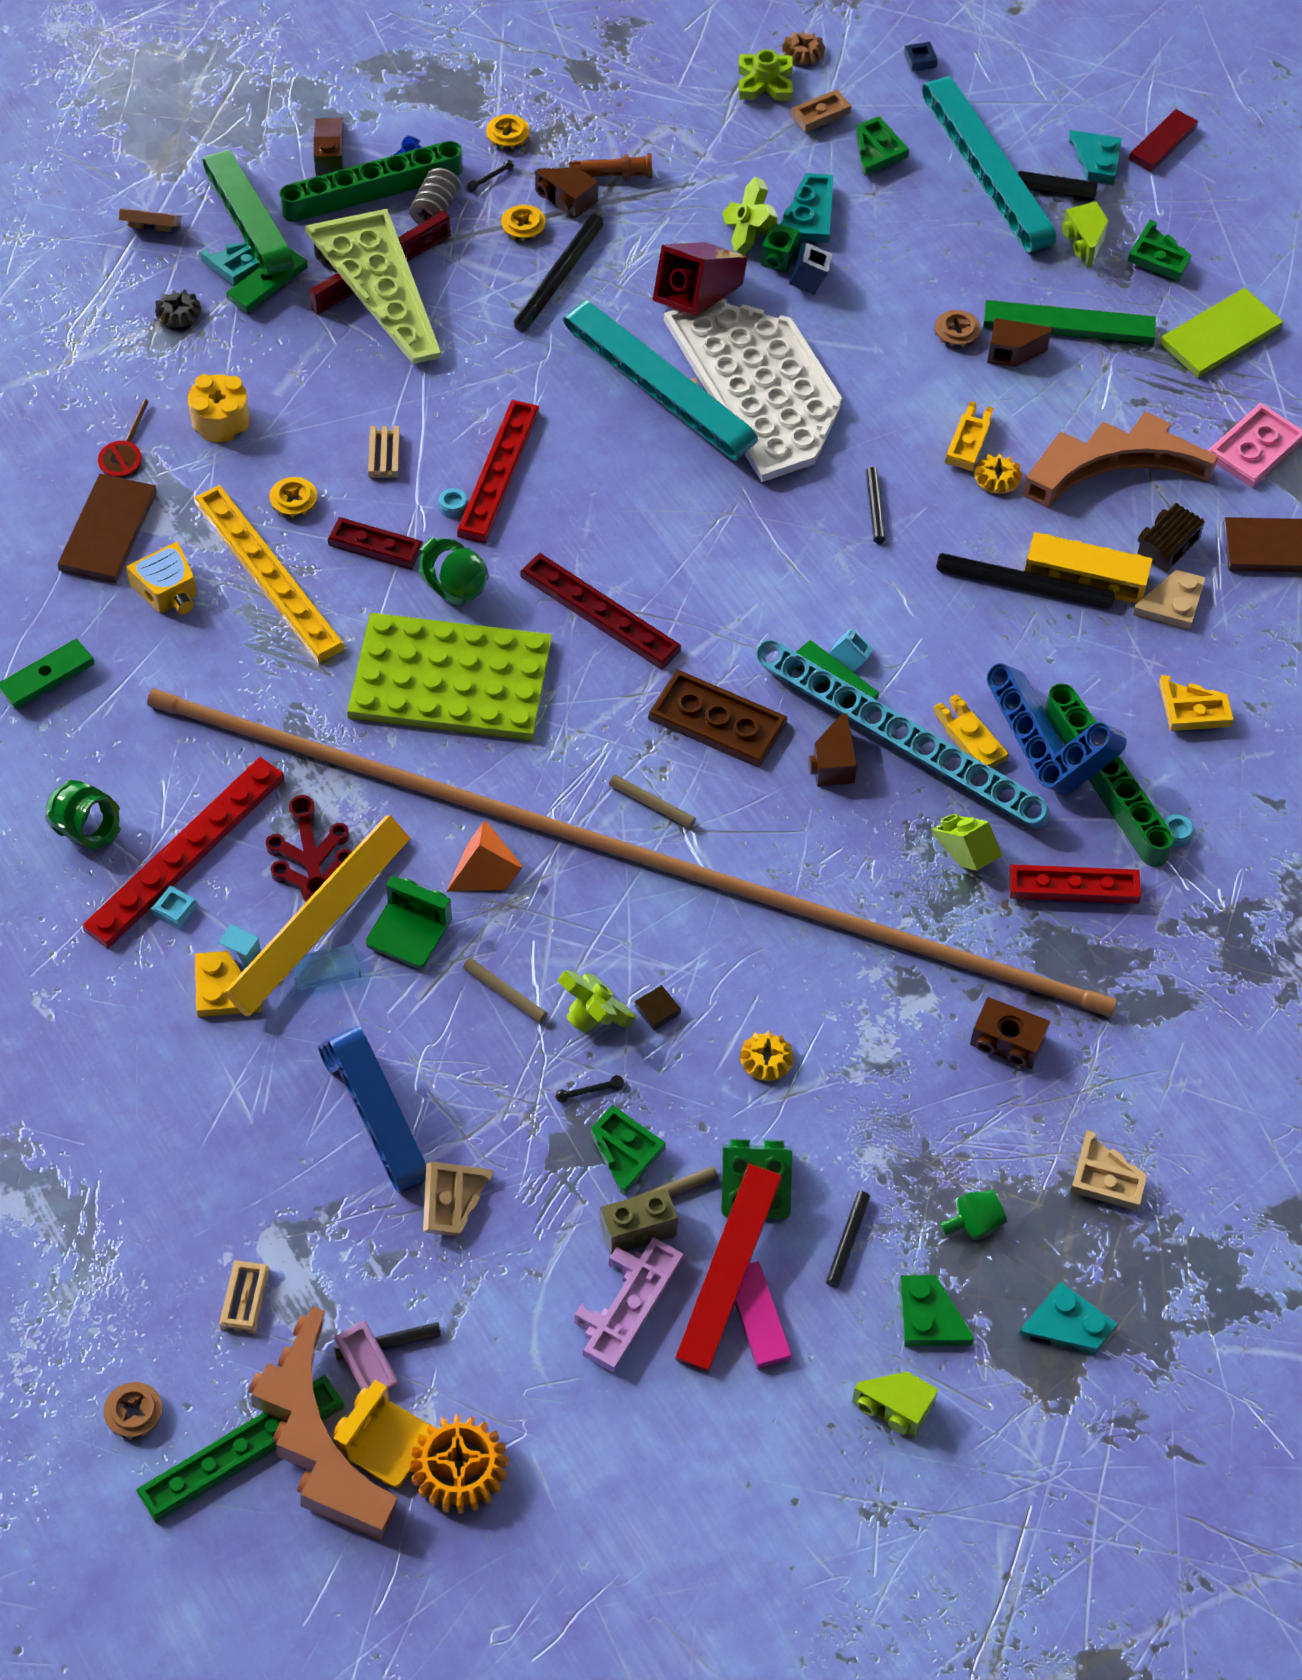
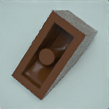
M841 714L815 742L813 756H808L810 775L815 774L817 787L855 783L857 763L847 714Z

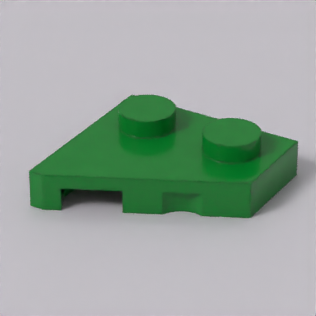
M880 116L856 126V138L862 174L864 176L909 157V148Z
M1150 219L1130 251L1128 262L1180 281L1190 264L1192 255L1183 247L1177 245L1176 240L1169 234L1166 236L1161 234L1156 229L1157 223Z
M611 1105L591 1127V1136L623 1195L631 1189L666 1149V1142L614 1105Z
M936 1275L900 1276L904 1346H972L973 1334Z

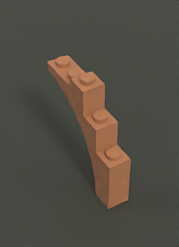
M1145 411L1129 434L1117 427L1102 422L1089 441L1083 443L1077 438L1060 431L1026 476L1023 496L1049 508L1064 492L1079 482L1098 474L1131 468L1164 469L1186 474L1208 483L1214 474L1218 456L1169 433L1171 423Z
M312 1306L307 1317L301 1315L293 1331V1335L297 1337L291 1348L288 1346L284 1348L278 1361V1367L267 1363L263 1373L257 1372L249 1387V1392L252 1393V1407L286 1421L280 1422L273 1437V1442L277 1443L276 1456L312 1471H305L298 1485L297 1492L301 1493L300 1506L381 1541L396 1509L397 1496L372 1483L347 1461L333 1443L320 1418L313 1392L312 1367L315 1348L325 1323V1311Z

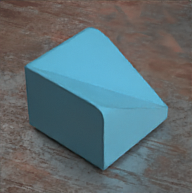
M851 628L837 640L829 653L854 672L868 659L873 647L854 628Z
M229 925L219 940L220 945L236 952L245 968L261 952L259 937L235 925Z

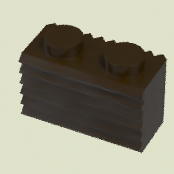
M1175 503L1168 511L1163 509L1158 514L1155 525L1152 528L1145 527L1140 533L1137 540L1140 543L1137 554L1153 558L1152 563L1165 572H1169L1173 565L1200 539L1205 523L1204 519L1194 515L1193 512H1189L1188 509H1185L1178 503Z

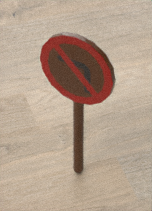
M147 399L142 401L126 440L111 442L100 451L97 461L100 470L105 475L119 478L126 477L137 471L141 465L142 455L140 449L131 441L148 405Z

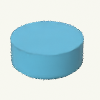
M450 488L444 490L439 495L438 506L441 514L449 518H457L464 514L468 505V497L464 491Z
M1173 814L1164 819V822L1174 836L1172 846L1182 847L1187 845L1194 832L1192 822L1187 817L1179 814Z

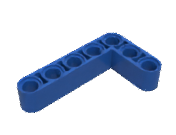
M997 663L989 669L987 674L988 686L1042 786L1061 794H1069L1125 750L1127 738L1123 731L1102 722L1092 724L1071 742L1063 746L1026 675L1003 663Z
M357 1025L324 1041L318 1046L322 1061L329 1073L339 1070L395 1190L400 1193L425 1181L426 1163L362 1028Z

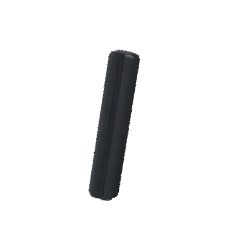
M1018 171V175L1028 189L1086 198H1095L1098 185L1094 181Z

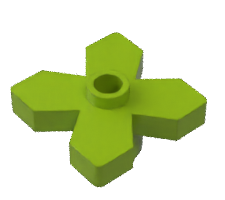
M768 49L761 50L756 55H739L738 73L744 76L739 80L738 84L739 99L755 100L766 91L776 101L792 100L793 82L787 79L788 76L792 75L791 55H777L774 51Z
M754 177L745 187L742 204L731 202L722 212L725 225L735 228L731 239L733 249L742 255H745L754 245L756 234L760 236L767 235L771 226L774 223H778L774 207L764 204L768 193L766 183L757 177Z
M565 970L557 979L570 994L577 997L569 1006L570 1012L566 1018L574 1027L584 1033H587L590 1028L594 1029L599 1023L609 1025L612 1021L621 1027L629 1028L637 1018L625 1004L612 997V991L594 974L585 973L581 977L574 971Z

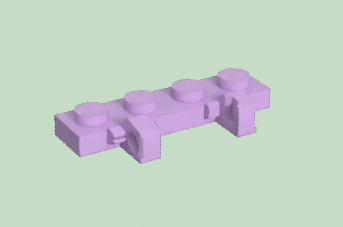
M654 1237L643 1254L635 1251L634 1255H631L618 1247L615 1248L609 1258L608 1266H616L624 1275L623 1281L625 1283L608 1310L604 1308L601 1313L597 1311L590 1312L581 1303L574 1314L573 1322L587 1330L585 1336L590 1339L583 1350L584 1357L614 1373L681 1263L684 1255L682 1252Z

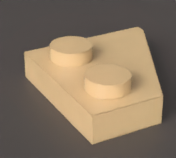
M1175 570L1136 604L1133 615L1190 630L1206 577Z

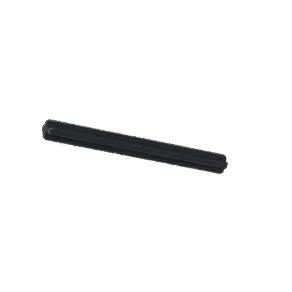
M592 213L515 317L514 328L516 330L525 332L534 322L603 227L604 218L601 215L598 216L596 213Z
M946 553L939 554L936 569L939 571L1108 609L1112 607L1115 593L1111 590Z

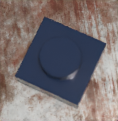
M931 42L906 45L904 47V56L911 72L937 68L938 59Z

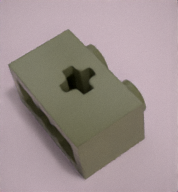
M667 1188L600 1207V1226L611 1255L616 1247L628 1251L648 1245L653 1237L662 1241L677 1236L678 1217Z

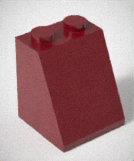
M706 242L662 244L652 301L698 316L743 285L748 256Z

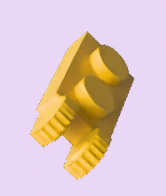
M970 401L965 414L961 416L947 451L945 464L973 471L990 428L994 412L993 407H987L982 419L976 418L974 416L977 410V403Z
M955 694L949 699L951 708L958 715L956 719H953L951 711L943 703H938L933 707L936 717L946 728V733L962 751L991 768L1008 760L1009 753L973 711H969L967 703L959 695Z

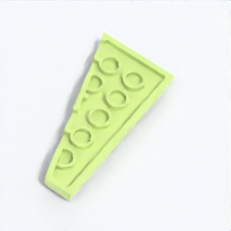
M387 209L306 225L305 233L412 364L440 358V348Z

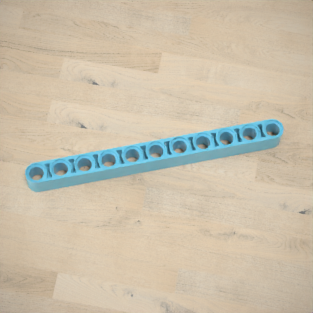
M765 640L758 646L756 650L757 660L769 673L840 715L847 714L848 720L1026 826L1039 829L1049 822V807L1037 794L775 640ZM779 651L778 659L768 663L767 656L769 653ZM798 666H804V673L798 678H793V670ZM830 681V688L826 692H817L818 685L821 682ZM849 696L856 697V703L853 707L843 708L844 699ZM876 711L882 712V718L878 723H869V717L872 713ZM908 727L909 732L905 738L895 739L894 734L898 728ZM925 743H935L934 751L931 754H921V748ZM960 758L961 765L957 770H947V764L951 759ZM985 773L988 775L985 785L981 787L973 785L974 778L978 774ZM1007 789L1014 790L1015 796L1012 801L1007 803L1000 801V795L1003 791ZM1031 806H1041L1042 812L1039 817L1035 819L1027 817V811Z

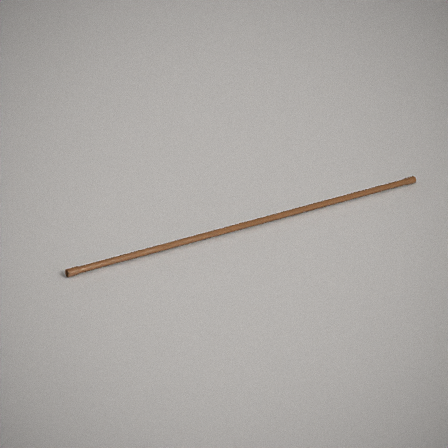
M153 688L148 695L147 705L172 714H180L1081 1006L1083 1009L1111 1018L1117 999L1091 990H1082L193 703L168 692Z

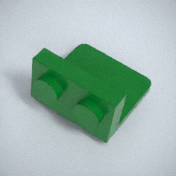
M392 875L386 884L388 903L367 936L366 946L376 952L421 969L427 964L452 921L451 899L447 898L440 891H430L418 886L410 879H400Z
M732 1138L730 1139V1144H722L721 1212L725 1217H729L748 1164L782 1176L767 1219H786L789 1217L791 1208L792 1148L784 1146V1140H764L763 1146L750 1145V1139Z

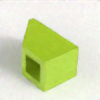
M1096 201L1066 209L1064 222L1061 225L1064 237L1069 239L1074 248L1075 255L1081 258L1086 268L1092 266L1104 242L1108 224L1107 217Z
M951 814L944 817L940 821V825L931 829L934 837L960 867L978 871L1003 856L989 821Z
M906 1371L858 1382L854 1388L852 1402L864 1414L868 1416L876 1415L885 1420L894 1431L900 1434L907 1433L915 1438L936 1402L939 1389Z

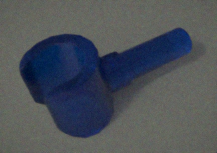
M405 136L401 147L391 156L422 148L418 145L420 140L413 136Z

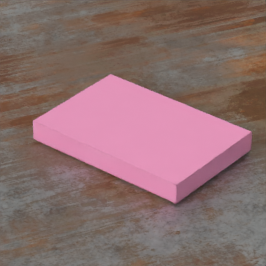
M1260 403L1208 451L1218 456L1217 465L1251 488H1254L1302 444V429Z

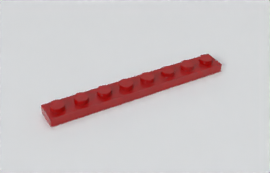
M261 757L256 759L82 924L84 932L109 949L159 900L169 886L173 887L284 781L283 772Z

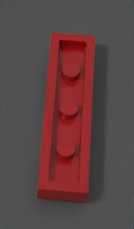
M1010 864L1009 894L1010 899L1139 904L1141 899L1139 869Z

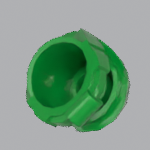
M431 537L419 549V552L422 554L419 560V574L426 585L442 599L452 604L463 606L466 602L477 598L483 592L486 581L489 579V573L484 560L478 553L465 548L463 544L450 538L435 539ZM452 550L453 552L447 555L441 565L439 582L434 568L435 561L441 553Z
M67 780L65 784L56 788L48 798L45 820L49 827L58 835L65 836L80 846L92 850L102 848L106 844L111 846L121 830L118 826L120 808L116 801L90 784L76 780ZM95 803H98L103 814L102 822L93 834L84 835L83 825L89 816L90 808Z

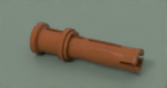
M651 153L640 157H629L628 154H624L620 159L569 160V168H579L591 177L622 176L625 180H629L630 177L647 176L648 179H652Z

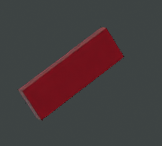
M1175 109L1130 152L1129 160L1152 172L1197 128L1198 120Z
M342 517L338 518L328 537L329 546L411 570L420 555L419 549L423 546V541Z

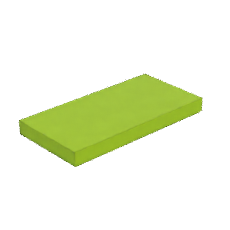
M1244 287L1161 336L1160 344L1199 378L1281 329L1284 321Z

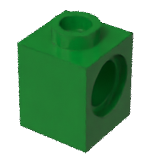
M774 223L762 244L761 266L787 273L796 254L799 230Z

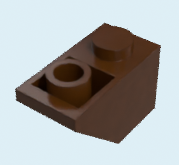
M539 168L535 171V192L556 205L561 211L568 213L576 219L598 202V181L579 168Z
M995 318L987 363L1017 367L1048 351L1052 327Z

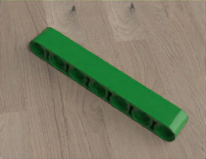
M445 141L287 184L279 192L282 216L288 221L296 222L421 187L428 172L436 168L447 169L458 177L463 171L462 148L455 141Z
M230 149L202 157L203 166L209 181L264 274L269 276L294 268L293 257L287 243Z
M1060 683L1051 687L1048 693L1045 713L1064 745H1067L1084 730L1096 723V720L1072 686ZM1119 755L1088 780L1142 861L1149 866H1162L1169 858L1174 836Z

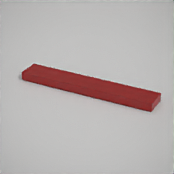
M511 399L458 526L457 537L482 543L487 542L539 415L538 405Z
M748 1164L675 1356L677 1361L707 1372L710 1371L782 1179L780 1174Z

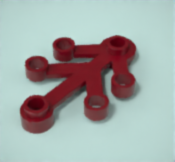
M298 795L289 802V813L291 819L298 823L303 851L286 842L280 834L268 836L266 848L270 855H283L307 869L308 877L290 869L289 864L283 860L274 862L270 868L274 881L278 883L287 881L301 889L302 898L307 902L314 894L313 892L317 891L342 864L340 860L347 858L352 852L348 849L339 850L335 854V861L321 875L320 865L337 845H343L349 840V829L344 823L333 824L327 837L316 849L311 820L315 816L314 801L309 796ZM300 811H306V813L299 814ZM336 832H344L342 836L334 835ZM273 843H280V844H281V845L278 846V847H272V846H271ZM279 869L286 870L283 874L276 873Z

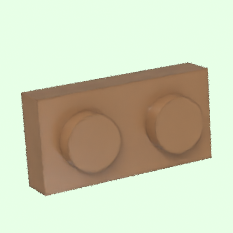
M837 89L791 108V117L805 133L851 114L850 103Z
M134 209L119 210V220L128 221L127 227L144 228V224L155 225L154 230L171 232L172 227H181V215Z

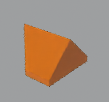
M488 822L481 824L467 844L446 892L507 890L523 868Z

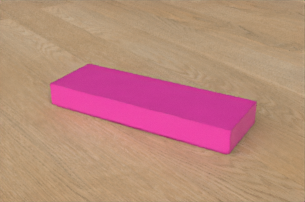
M759 1261L750 1263L735 1305L756 1368L760 1369L789 1361L792 1355Z

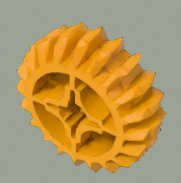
M456 1414L452 1424H448L447 1420L442 1417L440 1419L441 1428L437 1429L429 1424L427 1432L430 1437L419 1434L417 1442L420 1447H413L411 1450V1456L417 1458L409 1463L410 1471L415 1473L412 1476V1483L415 1486H420L418 1489L420 1497L430 1496L429 1504L432 1507H435L442 1501V1508L445 1513L451 1509L452 1505H457V1512L462 1514L464 1512V1505L470 1504L471 1509L476 1512L478 1510V1500L481 1499L484 1503L489 1504L491 1502L489 1492L499 1494L501 1484L498 1481H505L507 1478V1471L503 1469L509 1465L508 1457L503 1455L506 1452L505 1443L497 1442L499 1440V1433L496 1430L488 1433L489 1428L486 1421L476 1427L475 1418L472 1415L466 1423H461V1417ZM464 1442L478 1446L485 1454H480V1451L469 1450L464 1445ZM452 1443L449 1450L437 1453L436 1457H433L440 1448ZM458 1452H460L461 1461H463L460 1476H458L457 1467H455V1461H458ZM485 1471L479 1480L466 1486L469 1478L481 1475V1472ZM432 1474H438L439 1477L451 1479L454 1487L439 1482Z

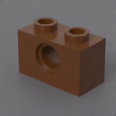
M987 997L973 1028L970 1045L983 1053L995 1054L1008 1059L1009 1062L1016 1066H1026L1033 1069L1045 1041L1050 1020ZM1004 1033H1009V1034H1012V1035L1015 1036V1037L1009 1038V1037L1004 1036L1003 1034H1004Z

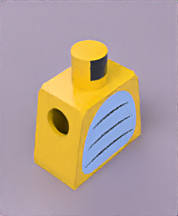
M174 542L126 566L130 586L157 612L163 613L175 607L178 613L183 615L193 609L194 602L192 598L197 595L195 578L178 542Z

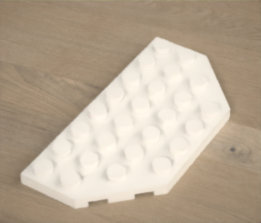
M724 298L698 316L677 309L665 312V324L706 392L755 431L758 442L744 454L760 481L765 482L814 465L839 412L842 397L792 318L782 315L779 318L764 314V310L744 304L741 307L727 304V299Z

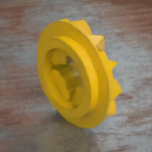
M511 114L500 115L490 120L487 124L486 137L490 139L492 146L499 145L501 150L509 146L513 150L515 145L523 146L524 141L529 139V125L519 116ZM511 128L512 133H509V135H504Z
M516 205L504 212L501 218V226L503 227L504 234H510L512 240L520 237L524 242L527 237L535 240L537 234H543L546 219L542 211L534 206ZM528 221V225L524 224L522 227L519 226V224H523L524 222Z
M999 453L996 457L987 454L984 460L979 459L974 476L980 487L986 491L1000 494L1014 490L1021 481L1022 473L1020 471V464L1014 463L1012 456L1003 458ZM997 468H1000L1002 472L999 479H997L995 472Z
M289 477L280 480L272 487L269 494L272 509L278 510L280 516L289 514L292 519L295 514L305 516L307 510L314 509L315 502L318 500L315 486L310 481L300 477ZM296 495H299V501L294 499L292 502H289L288 497L294 498Z
M769 1030L765 1034H757L755 1032L750 1039L744 1041L740 1051V1061L744 1070L750 1076L762 1081H773L785 1076L791 1069L794 1059L791 1043L788 1044L782 1034L777 1036ZM766 1047H769L771 1054H773L770 1060H768V1065H765L762 1055Z

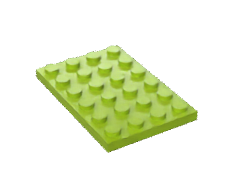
M370 613L347 709L348 719L533 741L552 643V634Z

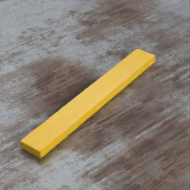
M221 485L194 497L195 505L319 664L344 651L345 648L342 640Z
M391 815L385 816L223 992L245 1017L250 1016L411 839Z

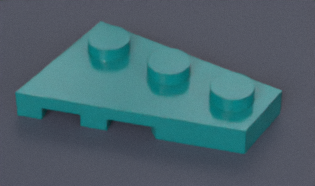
M806 173L794 194L789 208H786L780 225L798 229L799 241L829 243L834 175Z

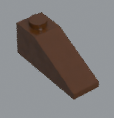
M315 118L314 165L316 176L344 169L343 118Z

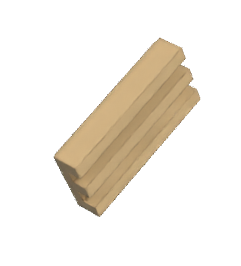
M370 426L369 478H398L399 426H394L393 430H388V426H382V430H376V426ZM376 438H381L380 470H375ZM388 438H393L392 470H386Z
M234 1260L219 1322L220 1330L233 1328L234 1332L247 1330L249 1334H255L270 1272L269 1265ZM241 1270H247L236 1319H230ZM255 1272H260L249 1320L244 1321Z

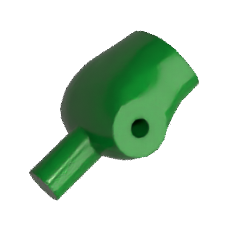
M991 1189L984 1192H970L957 1198L955 1204L958 1216L939 1224L944 1235L965 1228L973 1240H979L992 1234L998 1227L1007 1223V1217L995 1191Z

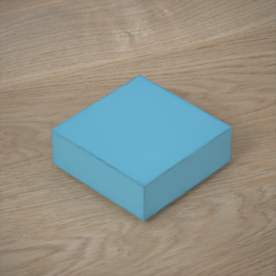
M169 886L151 908L153 916L180 929L197 908L198 903L191 896Z

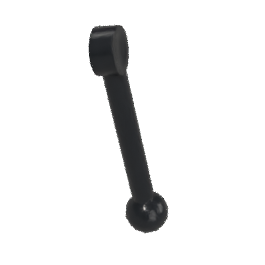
M506 160L504 165L476 181H470L466 186L467 189L473 192L479 185L505 170H512L514 162Z
M615 1075L608 1082L570 1091L560 1089L556 1092L555 1098L558 1102L564 1103L570 1097L612 1088L613 1090H620L623 1087L624 1080L621 1076Z

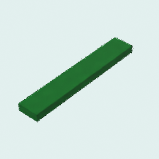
M986 300L983 328L993 329L995 318L1052 327L1051 334L1145 344H1154L1156 316Z
M326 1375L313 1381V1392L320 1418L323 1421L345 1406ZM262 1412L137 1488L136 1492L154 1522L160 1521L276 1450L277 1443L273 1442L274 1434L280 1422L286 1421Z

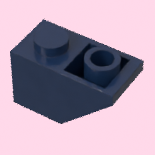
M799 243L789 284L815 295L829 272L832 253L809 243Z

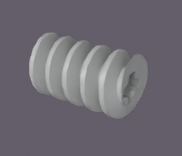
M436 168L429 171L409 208L411 218L419 225L443 210L447 213L457 191L461 187L459 178L447 169Z

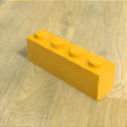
M1034 532L1024 571L1111 590L1115 593L1114 599L1138 603L1144 597L1153 558Z

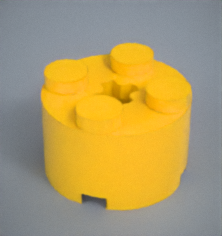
M202 374L196 378L195 384L188 393V405L193 429L197 430L202 438L211 442H227L233 440L234 435L240 431L244 433L250 423L247 392L242 384V380L237 376Z

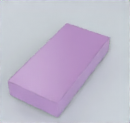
M366 1320L333 1336L361 1390L363 1388L368 1389L374 1380L386 1385L388 1390L399 1384Z

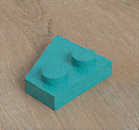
M1070 130L1068 141L1076 149L1075 156L1083 166L1086 179L1114 184L1122 138Z
M246 242L225 245L226 251L210 254L208 249L200 252L201 261L234 286L260 267Z
M1060 1281L1022 1326L1019 1335L1026 1339H1030V1336L1051 1340L1052 1345L1061 1347L1071 1346L1075 1347L1078 1351L1096 1354L1116 1330L1117 1323Z

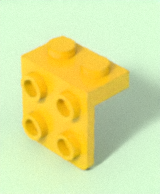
M374 1380L368 1389L363 1388L354 1402L355 1408L349 1417H343L336 1425L333 1432L334 1443L347 1461L388 1486L398 1488L410 1473L409 1463L417 1459L411 1456V1450L413 1447H420L417 1442L419 1434L430 1437L427 1432L429 1424L389 1401L387 1386Z

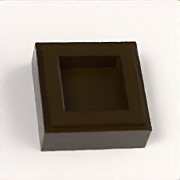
M662 985L635 1000L634 1007L653 1031L681 1014V1008Z

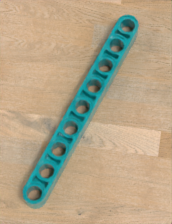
M950 76L924 83L922 85V95L926 105L1024 250L1030 253L1055 245L1057 237L1054 226Z
M584 300L563 318L565 326L575 337L732 460L736 461L758 442L755 431L746 422L590 301Z

